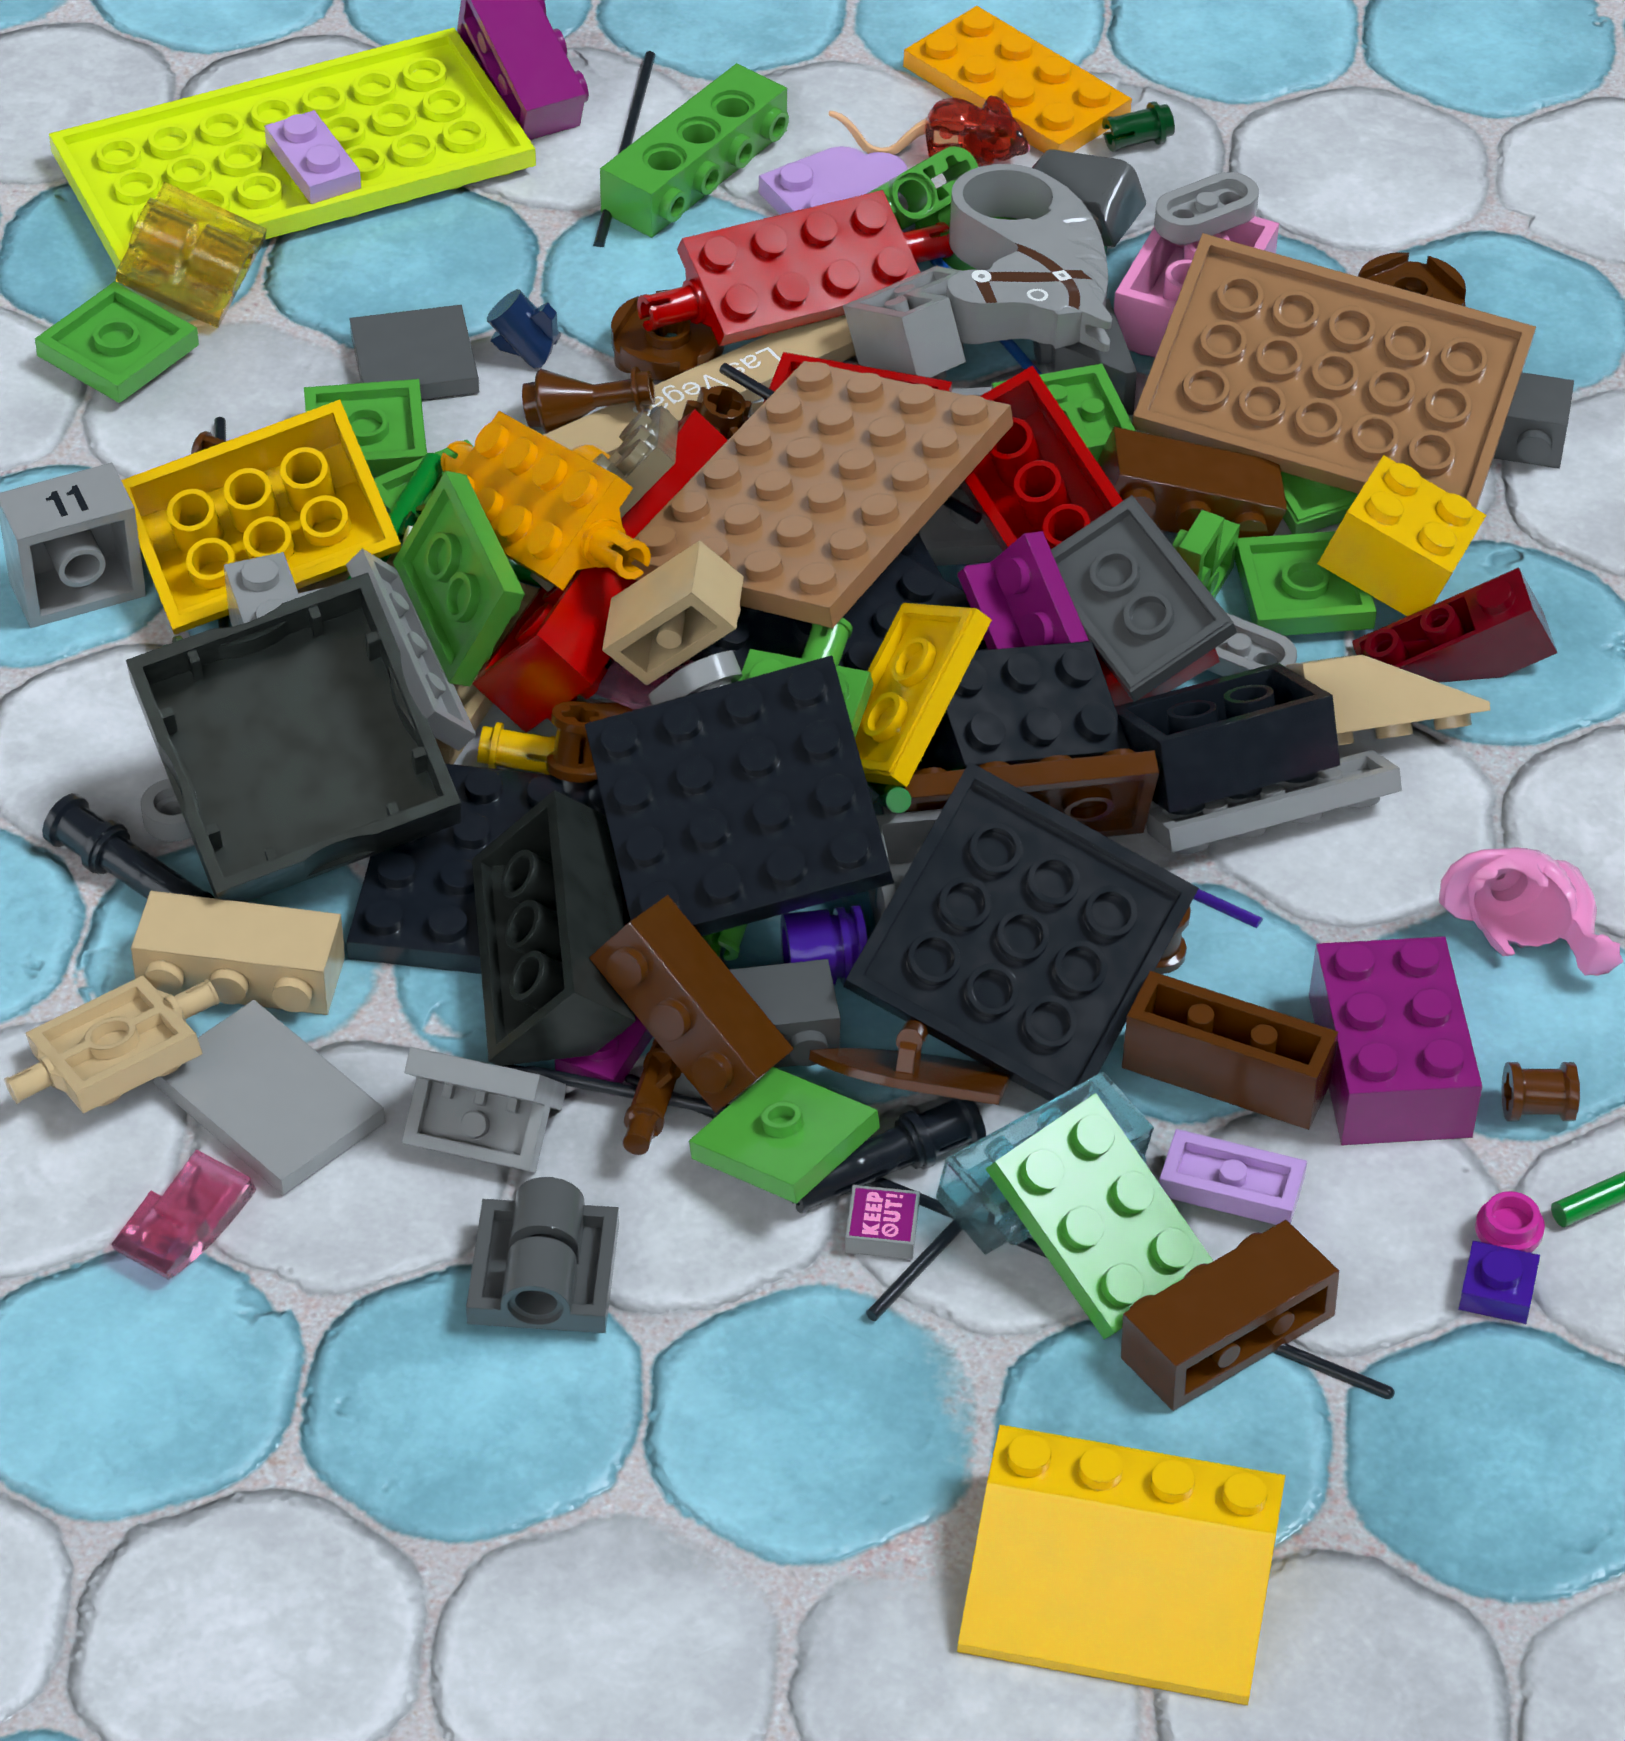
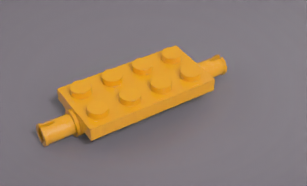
M498 411L493 420L481 429L476 437L474 447L464 441H455L449 444L447 448L458 454L456 459L444 452L442 453L441 467L444 472L450 471L467 475L506 556L559 589L564 590L577 570L608 567L625 579H636L642 576L644 572L631 564L633 560L647 567L649 566L651 554L647 545L626 535L622 527L619 508L633 487L616 474L512 417Z

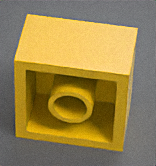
M1383 455L1348 509L1317 564L1403 615L1409 616L1434 605L1487 515L1474 508L1464 497L1446 492L1422 478L1412 467L1403 463H1397Z

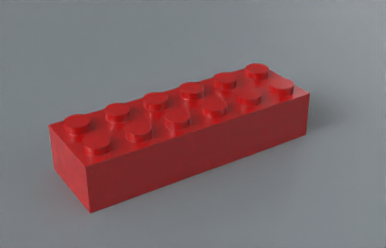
M1033 365L980 396L986 400L1011 405L1013 426L960 486L975 509L982 514V520L1002 551L1007 549L1024 533L1043 531L1051 550L1123 501ZM1212 649L1140 699L1170 692L1220 662L1216 649ZM1097 655L1114 705L1118 706L1133 702L1128 693Z
M696 409L678 423L675 464L621 518L622 527L626 535L633 539L728 441ZM593 567L577 570L564 590L554 586L547 592L541 586L472 685L525 733L529 732L546 718L552 723L551 714L555 705L562 702L576 701L579 694L587 700L609 678L611 672L605 665L609 659H614L602 651L611 598L637 582V580L625 579L608 567Z

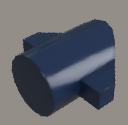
M520 289L511 291L492 308L486 318L487 322L496 330L490 341L500 351L520 356L533 368H541L546 363L552 352L553 345H556L561 337L557 326V312L548 302L537 308Z

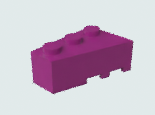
M461 0L457 32L529 140L580 126L584 103L589 99L588 86L583 74L579 70H573L567 58L568 52L564 36L558 28H552L546 16L545 0Z

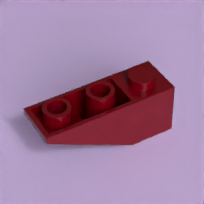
M1519 567L1352 641L1356 655H1365L1438 683L1501 678L1558 653L1544 612Z

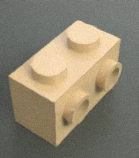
M699 540L611 598L602 651L645 685H649L736 629L741 610L740 599L744 576Z

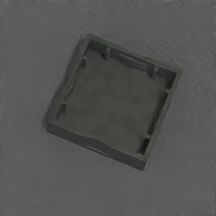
M368 572L284 602L264 616L250 622L231 627L210 629L126 660L131 684L215 899L249 902L461 823V801L429 722L421 713L409 692L403 674L400 650Z

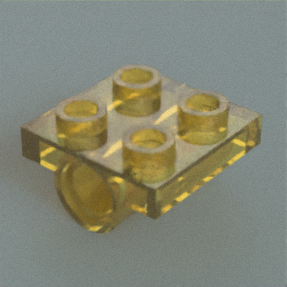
M164 182L156 198H150L140 213L129 241L128 250L116 270L115 281L219 328L265 240L267 229Z

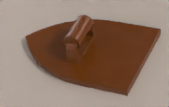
M913 1019L907 1021L897 1035L896 1045L899 1051L833 1048L810 1050L809 1060L820 1066L863 1081L902 1090L999 1105L1011 1081L1010 1075L994 1071L980 1062L923 1054L922 1046L927 1039L928 1028L922 1022Z

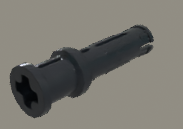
M71 793L61 798L51 808L44 820L43 838L54 847H67L81 857L82 865L90 872L97 874L110 873L146 899H148L150 891L215 898L211 893L197 887L131 842L128 829L117 820H104L89 809V803L79 794Z
M949 1097L948 1102L923 1113L917 1114L910 1110L901 1114L899 1119L895 1121L894 1128L866 1140L796 1204V1210L802 1214L811 1208L821 1205L825 1201L851 1192L853 1185H867L881 1179L885 1175L908 1166H912L915 1169H927L936 1164V1157L965 1144L975 1148L986 1143V1129L977 1105L974 1101Z

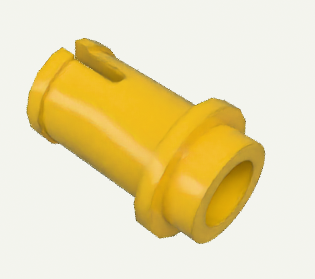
M496 722L495 727L483 726L479 740L477 762L488 764V768L491 769L503 766L550 775L546 770L547 756L554 752L555 736L547 737L505 730L504 723Z

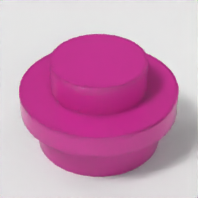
M1513 1191L1501 1192L1491 1197L1478 1211L1475 1223L1476 1234L1481 1242L1529 1253L1540 1245L1545 1229L1544 1219L1537 1204L1530 1197Z

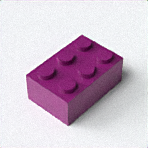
M1446 937L1317 943L1309 989V1000L1314 1023L1338 1031L1329 1092L1341 1145L1473 1138L1482 1082Z

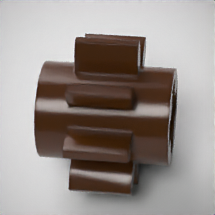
M714 386L709 389L701 387L697 401L687 400L682 419L696 409L729 440L749 419L748 415L752 403L751 401H745L744 397L731 387Z

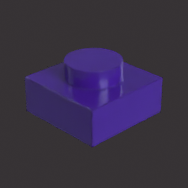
M1472 1241L1458 1310L1527 1324L1540 1255Z

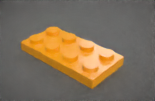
M975 6L904 49L903 67L1013 135L1017 136L1016 131H1020L1024 136L1020 138L1021 140L1043 153L1050 149L1074 152L1109 130L1102 128L1104 117H1114L1131 112L1132 98L979 6Z

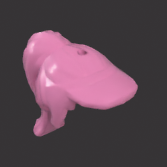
M1528 848L1483 849L1466 854L1449 867L1441 879L1439 903L1453 917L1474 921L1477 927L1484 933L1490 945L1502 956H1512L1515 954L1514 949L1509 944H1517L1520 948L1540 947L1545 944L1554 943L1562 938L1567 941L1576 957L1577 966L1585 976L1608 974L1624 962L1620 955V943L1613 942L1606 935L1595 934L1597 907L1593 892L1579 868L1565 860H1554L1548 854Z

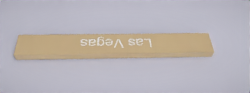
M843 315L768 334L654 385L655 404L645 406L644 412L649 416L654 407L662 405L680 421L687 400L697 401L701 387L707 389L714 386L731 387L737 390L744 397L745 401H751V403L762 398L721 374L719 370L723 363L729 364L769 388L783 352L838 362L854 357L856 352L846 316ZM634 402L610 405L546 433L544 436L570 450L581 445H593L612 456L623 443L619 438L620 434L639 412Z

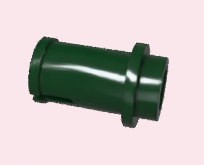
M1155 101L1148 102L1146 109L1114 117H1104L1102 122L1103 129L1110 128L1111 132H1105L1103 135L1108 149L1112 152L1118 151L1120 148L1153 140L1156 144H1163L1166 141V137L1173 136L1175 132L1171 109L1167 104L1159 105Z

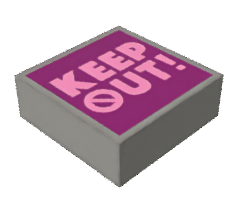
M853 1185L845 1236V1253L913 1260L920 1191Z

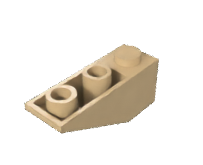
M1365 655L1341 656L1286 665L1288 669L1333 695L1338 746L1354 743L1353 731L1375 728L1376 739L1413 734L1412 722L1434 719L1435 730L1472 725L1471 713L1490 711V702Z

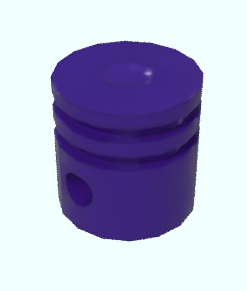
M859 905L850 906L849 913H846L844 907L834 908L833 915H830L828 909L781 914L780 934L783 964L828 959L833 985H836L839 978L841 983L844 984L868 941L861 907Z

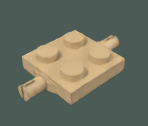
M142 975L26 1032L25 1034L32 1053L39 1060V1063L15 1075L4 1078L5 1085L16 1104L50 1086L64 1091L83 1114L96 1107L111 1104L119 1099L122 1094L156 1077L169 1075L175 1072L182 1064L203 1054L196 1033L186 1023L185 1019L220 1004L217 992L212 983L205 979L203 982L173 996L172 994L169 995L168 993L156 990Z

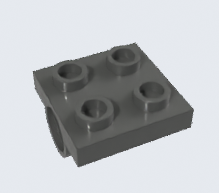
M538 1177L524 1182L517 1190L515 1201L482 1199L466 1305L467 1324L606 1333L619 1229V1207L585 1205L584 1196L575 1185L554 1177Z

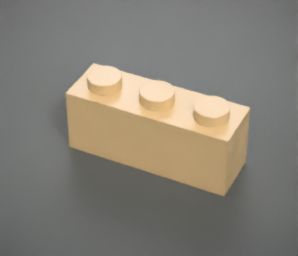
M150 891L131 946L135 979L143 975L156 990L168 993L169 995L175 996L208 979L215 988L219 1001L224 1004L246 1005L255 1000L261 1006L267 1008L328 1015L345 959L341 914Z

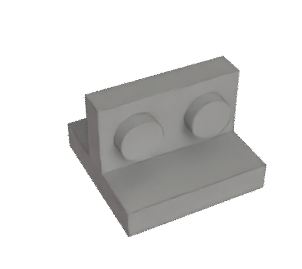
M410 1047L404 1073L415 1076L416 1082L401 1143L536 1173L550 1108L562 1110L567 1088L566 1084L535 1073Z

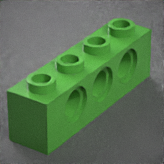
M737 63L600 168L601 212L606 209L611 213L612 218L651 238L654 237L671 222L677 221L685 211L700 199L711 194L719 184L738 169L744 168L752 158L767 146L778 141L784 135L789 123L787 87Z

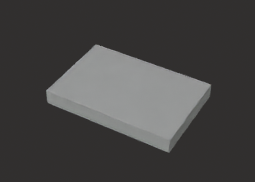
M252 1000L198 1037L202 1055L182 1064L175 1072L153 1079L154 1085L282 1195H285L385 1123L384 1107L255 1000Z

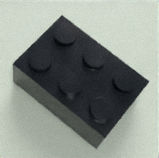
M1092 641L976 651L922 757L924 768L937 767L946 771L966 769L969 762L977 766L992 761H1003L1009 765L1039 762L1053 755H1067L1074 759L1102 756L1104 753L1115 749H1130Z
M1278 662L1115 706L1130 750L1134 752L1155 750L1159 775L1152 801L1172 814H1193L1203 810L1205 803L1225 797L1232 799L1254 797L1262 792V787L1283 781L1288 783L1308 782L1317 778L1319 771L1340 766L1333 695Z

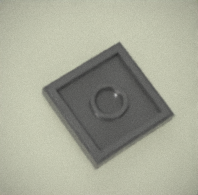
M462 304L349 318L350 333L361 383L419 379L421 400L479 393V377Z

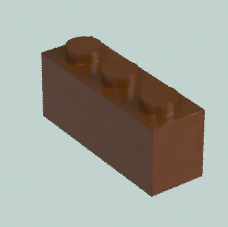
M1113 427L1097 461L1122 500L1124 501L1133 495L1156 526L1163 531L1178 533L1181 529L1189 531L1201 510L1239 524L1238 538L1274 536L1287 511L1280 465L1264 458Z
M669 895L630 921L589 957L715 1113L794 1050Z
M1150 971L1127 1015L1122 1068L1309 1130L1331 1084L1338 1031Z
M1284 1220L1263 1233L1257 1232L1249 1235L1237 1248L1209 1264L1197 1265L1182 1280L1156 1295H1146L1137 1300L1128 1311L1123 1313L1121 1359L1174 1411L1274 1352L1280 1345L1291 1342L1333 1317L1336 1310L1340 1270L1292 1224Z

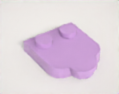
M833 147L759 175V194L781 215L864 195L905 172L907 166L901 158L890 153L874 152L865 155L855 148Z

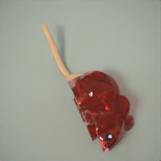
M997 96L987 97L982 108L964 99H942L934 104L925 119L916 123L896 143L883 148L868 143L857 127L846 116L836 111H829V116L842 122L852 134L857 144L868 154L885 152L895 155L924 134L929 157L948 147H961L972 154L978 167L992 165L994 159L1006 161L1014 156L1026 154L1030 150L1028 139L1020 125L1012 117L1009 106L1003 99Z

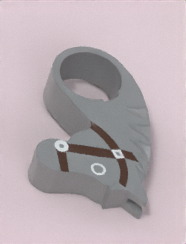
M986 165L972 169L960 176L952 187L949 244L959 259L977 269L958 272L947 281L946 297L950 299L960 341L966 344H982L1009 339H1030L1043 344H1051L1055 349L1080 342L1097 350L1108 352L1110 350V338L1104 329H1111L1112 316L1106 309L1108 287L1107 259L1101 233L1082 200L1067 186L1049 175L1022 165ZM993 217L1016 218L1017 220L997 219Z

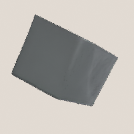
M1050 149L1045 151L1032 167L1067 186L1082 200L1098 226L1104 246L1115 247L1146 206V199L1135 169L1124 160Z

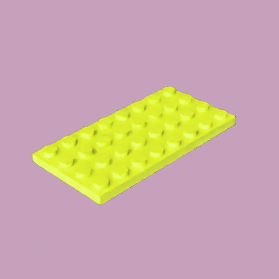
M455 28L49 133L51 152L122 279L146 274L153 270L185 261L201 259L207 255L240 246L252 245L259 241L291 232L304 231L313 226L346 217H355L368 211L398 203H406L412 199L445 190L457 189L467 184L496 176L509 175L515 171L536 166L535 147ZM315 110L360 170L361 189L310 204L266 144L264 126L287 119L292 115L304 114Z

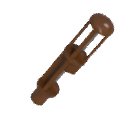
M655 1038L650 1051L645 1056L643 1062L644 1069L631 1106L626 1110L624 1116V1124L627 1130L623 1139V1146L629 1153L634 1155L645 1154L649 1150L652 1139L662 1132L665 1123L664 1116L676 1080L682 1073Z

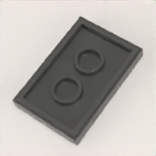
M1133 495L1051 549L1089 641H1092L1097 655L1134 702L1237 633L1231 618Z

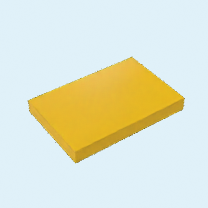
M903 603L868 669L874 686L855 737L867 782L902 787L908 786L992 619L977 608Z

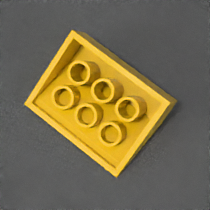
M340 399L121 480L135 507L141 553L174 635L229 615L224 564L284 552L296 588L299 589L347 571L346 564L361 549L366 550L377 558H382L398 552L402 547Z
M999 1425L985 1490L957 1652L1248 1705L1286 1475Z

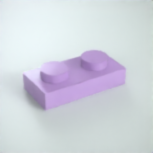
M315 110L304 114L292 115L287 119L264 126L266 144L310 204L361 189L360 170Z
M1176 1129L1159 1184L1169 1198L1274 1225L1284 1220L1291 1224L1305 1179L1307 1161Z

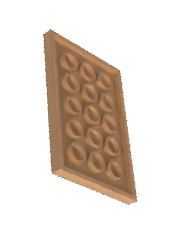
M1202 233L1134 412L1132 424L1135 430L1156 436L1264 458L1279 464L1281 472L1359 494L1383 455L1397 463H1403L1412 467L1422 478L1446 492L1464 497L1477 509L1533 342L1536 326Z
M803 361L634 538L647 545L650 550L651 559L648 567L633 560L631 564L644 572L642 576L633 580H640L700 540L744 576L740 606L833 628L1013 426L1011 405L986 400L977 395H962L934 389L925 384H911L882 378L874 373H859L831 367L822 362Z

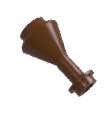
M638 366L631 368V379L600 384H590L540 369L535 375V382L523 384L522 401L528 426L532 429L542 428L546 434L584 417L597 407L634 402L637 411L641 413L645 411V406L655 404V388L650 370L640 371Z

